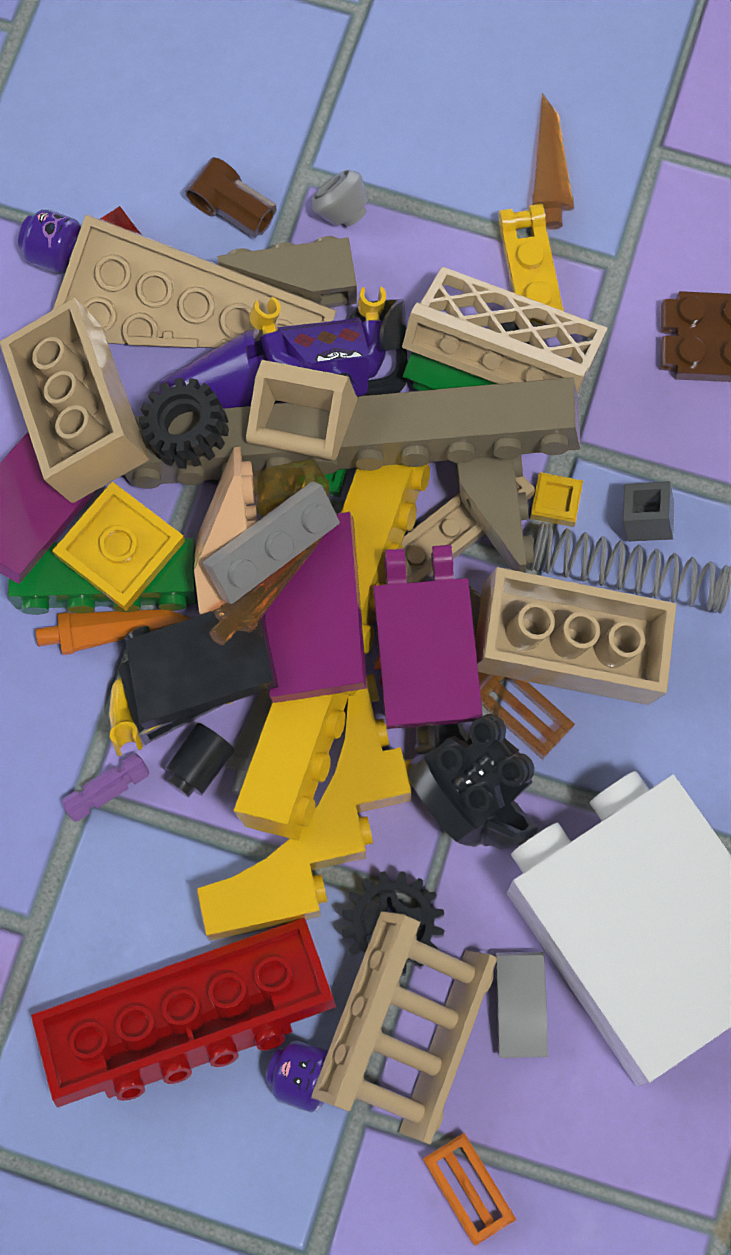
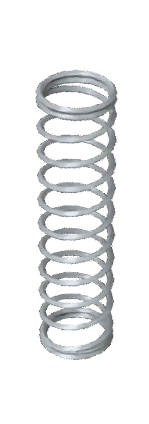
M542 522L540 524L534 547V563L530 565L531 570L535 569V571H538L540 568L548 534L545 571L547 574L550 573L566 536L563 576L565 578L568 577L584 540L581 580L584 582L589 576L602 543L599 575L600 586L605 584L620 547L617 579L618 591L623 588L632 561L638 551L636 595L640 593L649 567L656 555L654 599L659 595L668 568L674 558L671 602L674 603L676 601L685 574L692 562L693 571L689 606L692 607L694 605L702 580L710 566L711 577L707 610L709 612L713 606V611L721 614L725 609L731 588V566H723L715 584V566L712 561H709L702 569L696 583L697 562L694 557H691L687 560L678 580L679 558L676 553H673L668 558L660 576L661 554L659 549L656 548L650 554L641 576L643 550L641 545L638 544L633 549L623 572L625 546L623 541L620 540L615 545L605 569L607 542L604 536L596 543L587 566L589 537L586 532L580 536L569 563L571 543L569 528L562 532L550 562L553 527L548 523L544 524Z

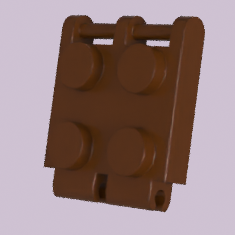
M679 291L676 299H663L661 304V333L674 334L676 336H662L660 369L675 371L676 380L731 382V293Z

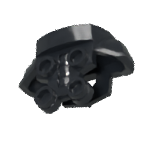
M487 714L477 718L470 726V738L463 729L462 723L419 726L416 730L417 744L414 747L417 754L409 763L407 774L427 810L452 839L465 846L477 847L483 845L484 847L493 846L498 849H505L518 844L521 846L537 834L538 826L515 802L533 783L531 779L534 776L535 766L531 758L526 754L519 753V749L505 738L506 726L498 715Z

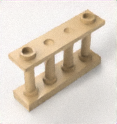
M381 911L311 1098L349 1112L353 1102L356 1099L404 1118L399 1130L400 1134L431 1144L434 1133L441 1126L443 1108L483 997L493 982V970L497 957L465 950L462 960H459L418 941L416 933L420 925L419 921L406 915ZM408 958L455 979L445 1006L399 986L398 981ZM390 1005H394L438 1025L428 1052L382 1033L381 1027ZM374 1051L421 1071L411 1099L364 1080L366 1067Z

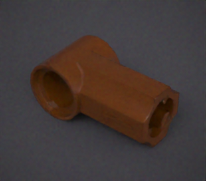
M212 157L185 189L186 197L201 212L209 216L219 214L253 238L263 235L277 212L275 203L243 183L239 174L228 163L216 157Z

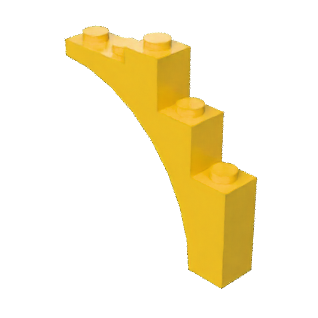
M374 674L366 675L367 689L357 690L353 696L349 695L345 739L335 773L318 806L315 808L310 825L308 827L303 826L299 841L289 838L266 859L239 874L197 888L205 932L210 941L281 926L304 917L306 920L321 917L319 904L328 902L322 874L312 876L311 871L366 859L365 845L373 844L368 817L358 818V813L411 801L410 788L413 785L407 774V769L412 759H403L401 747L382 751V747L389 746V739L384 718L375 720L372 702L379 701Z

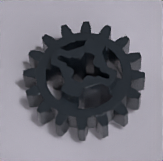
M385 871L380 872V884L374 886L367 878L362 880L365 893L362 896L355 892L349 894V900L356 906L355 909L342 911V918L352 922V926L342 930L343 938H355L356 941L349 948L351 956L361 952L366 953L369 944L365 939H371L381 911L388 912L387 903L391 905L392 912H395V914L406 915L419 921L418 930L425 927V932L420 942L438 950L430 940L431 937L441 938L444 936L445 930L434 926V921L444 917V910L432 909L430 906L437 898L435 891L423 895L420 891L424 880L419 878L412 886L406 884V874L403 871H400L396 882H390ZM396 893L410 897L419 907L408 908L398 901ZM378 896L380 907L374 916L361 920L366 906ZM408 958L401 976L406 975L407 963L411 961L419 969L423 968L424 965Z

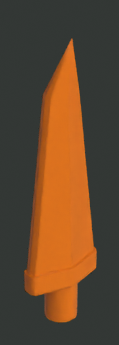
M162 609L138 610L135 612L58 613V626L37 628L36 637L38 647L61 644L62 655L74 654L77 651L125 640L124 638L127 634L143 626H149L151 631L191 618L174 611Z

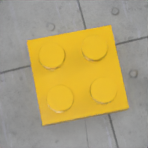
M112 481L52 552L56 558L127 611L183 545L185 538L184 535Z

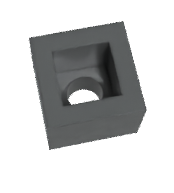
M670 481L625 484L623 523L628 542L673 539L674 498Z

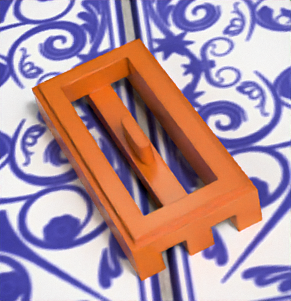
M465 1133L423 1158L424 1163L474 1246L517 1220ZM462 1148L501 1213L502 1217L496 1221L491 1217L454 1155L453 1151ZM445 1158L484 1223L485 1228L477 1231L438 1166L437 1161Z

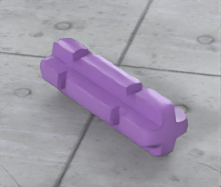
M137 753L122 760L121 767L116 769L113 766L85 784L82 792L78 793L76 790L63 798L62 805L74 822L91 813L89 809L95 806L98 809L129 789L127 786L129 783L137 784L148 777L149 769Z

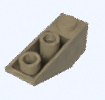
M324 236L316 239L314 242L297 245L290 242H282L273 245L269 249L255 251L240 248L228 252L227 255L218 256V263L221 266L330 308L357 304V284L349 237L338 239L334 236Z
M521 455L514 459H501L495 456L474 458V460L466 463H456L460 500L510 569L526 573L527 563H534L532 536H523L521 520H528L529 517L526 492L517 493L516 478L523 477Z

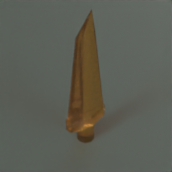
M542 93L532 205H543L546 228L554 230L563 226L562 211L574 209V197H572L559 115Z
M323 536L232 605L227 602L222 604L214 612L220 622L210 631L211 638L216 643L224 645L238 630L250 633L308 559Z

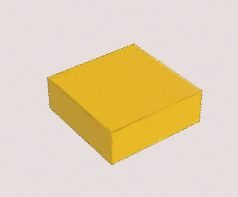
M539 472L530 519L574 527L583 480Z

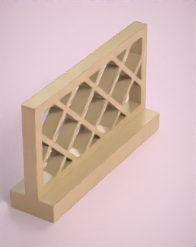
M442 266L421 303L416 302L410 313L402 348L497 384L574 377L577 395L579 396L581 387L608 328ZM444 285L461 290L464 294L449 296ZM487 303L499 304L504 306L505 310L491 311ZM473 306L478 314L463 316L459 308ZM536 318L544 321L547 325L533 327L528 319ZM514 321L520 329L506 332L501 323ZM577 333L593 340L576 343L570 334ZM556 337L562 346L548 348L543 339Z

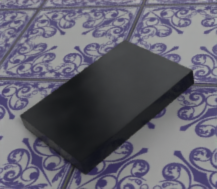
M257 597L125 640L139 724L146 730L279 687L263 608Z

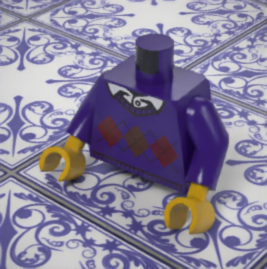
M362 287L360 290L357 308L359 313L366 317V321L363 323L360 318L284 326L278 327L277 331L275 322L280 314L281 305L274 297H270L267 304L268 314L260 310L259 303L255 300L249 319L253 327L263 331L264 335L260 337L267 361L348 376L358 397L367 393L368 379L377 375L385 359L386 350H381L379 344L380 329L383 322L379 320V316L383 312L386 301L385 289L379 287L378 302L375 303L369 302L365 298V287Z

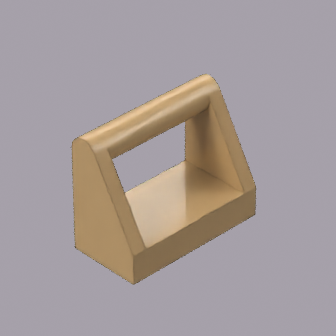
M262 360L255 377L246 433L247 443L333 461L336 460L358 400L349 377ZM275 400L330 411L326 440L265 428Z

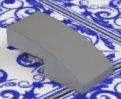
M496 953L499 1058L548 1057L544 953Z

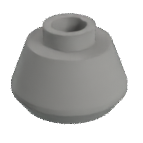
M345 170L327 181L312 197V210L314 213L334 225L344 223L346 227H349L358 222L366 214L367 210L364 206L368 202L361 174L356 171Z

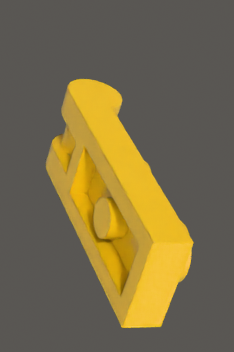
M529 205L528 210L513 212L512 208L499 210V227L512 292L564 311L546 229L543 205ZM530 228L532 237L517 238V229ZM536 318L528 319L529 321L534 320L536 322L545 324L544 321Z

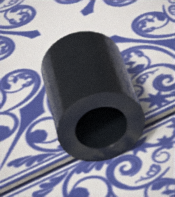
M197 723L164 769L170 774L166 782L188 798L193 792L202 796L231 757L235 748L207 726Z

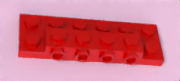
M304 917L31 1014L52 1101L59 1108L103 1091L108 1099L116 1096L121 1101L133 1100L145 1092V1085L163 1079L167 1084L180 1083L192 1075V1068L209 1062L213 1067L227 1066L237 1060L239 1051L256 1046L259 1050L274 1049L284 1042V1035L293 1032L291 1023L336 1008Z

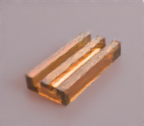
M494 675L480 690L481 705L491 714L498 715L504 721L506 728L542 760L547 757L550 751L560 743L562 738L575 725L528 681ZM504 679L508 680L555 722L559 728L554 732L500 683ZM492 691L547 741L543 744L490 696Z

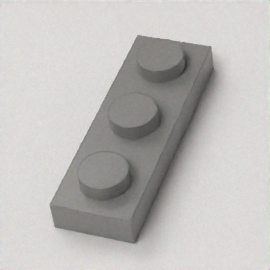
M312 481L202 563L222 600L232 605L340 524V521L323 486Z

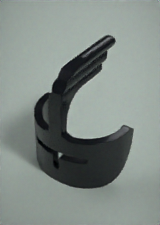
M387 299L383 312L379 316V320L383 321L379 335L380 349L386 351L396 350L394 369L383 378L368 380V391L362 396L400 393L407 383L408 378L403 377L408 363L407 349L402 348L407 329L403 299ZM358 308L353 311L349 318H360L362 323L366 321V317L359 313Z

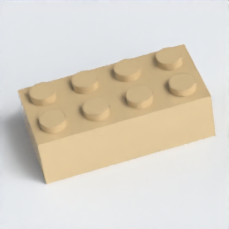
M76 298L71 299L0 341L4 359L43 478L73 504L150 460L102 326Z
M497 567L486 578L482 586L475 637L478 672L649 705L667 693L677 603Z

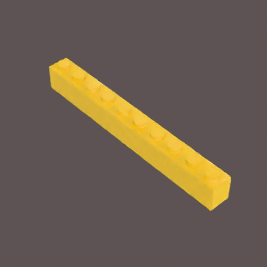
M430 462L419 467H411L405 464L386 465L371 471L357 468L341 513L350 512L354 518L364 653L366 654L370 652L375 636L373 625L376 615L373 588L374 586L387 585L384 562L385 550L403 549L402 541L405 532L411 531L415 524L417 515L415 503L419 492L425 491L429 483ZM357 690L278 703L272 702L234 808L235 814L245 827L299 841L303 826L308 827L314 816V795L318 783L324 782L328 775L331 762L329 751L334 738L338 739L343 732L346 702L349 695L353 696Z

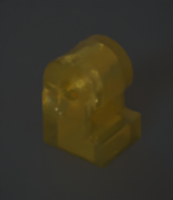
M310 459L282 464L261 471L257 477V512L262 517L266 516L312 481L323 486L329 499V482L316 460Z

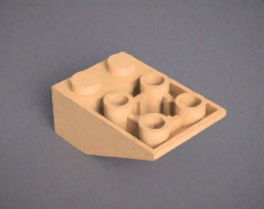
M241 446L234 447L196 537L194 573L200 615L231 605L222 600L202 562L258 521L256 505L247 506V504H254V482L251 461L242 462ZM263 581L233 604L254 598L257 592H264Z

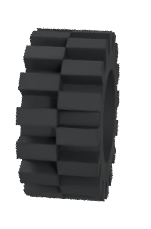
M183 378L174 379L175 387L170 388L168 383L165 382L160 385L163 391L162 394L158 395L152 391L148 395L152 405L143 403L141 411L145 417H139V424L143 429L141 432L158 459L162 458L164 463L171 467L175 461L178 468L187 469V460H190L193 466L197 467L202 465L199 457L206 455L209 461L215 457L212 450L214 446L220 450L223 448L225 442L221 436H228L229 428L226 423L229 421L215 392H212L210 386L206 383L200 385L198 380L193 378L189 379L188 386H186ZM186 412H197L200 414L198 424L189 432L180 435L169 433L170 424L179 415Z

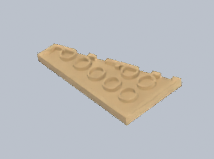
M89 214L84 217L53 308L54 310L71 299L76 298L101 324L107 343L218 348L243 332L256 329L252 326L249 319L255 300L258 301L260 310L265 314H268L267 304L270 297H274L279 301L281 311L275 322L277 331L278 327L333 321L337 310ZM258 330L259 334L256 341H259L260 337L264 335L263 331Z

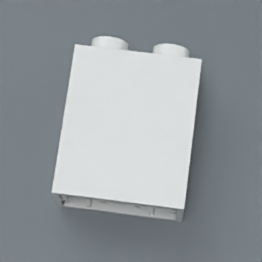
M634 771L606 788L589 802L602 822L572 842L557 822L514 850L511 856L523 874L512 881L507 895L636 1087L652 1082L731 1027V855L674 774L649 790L637 771Z

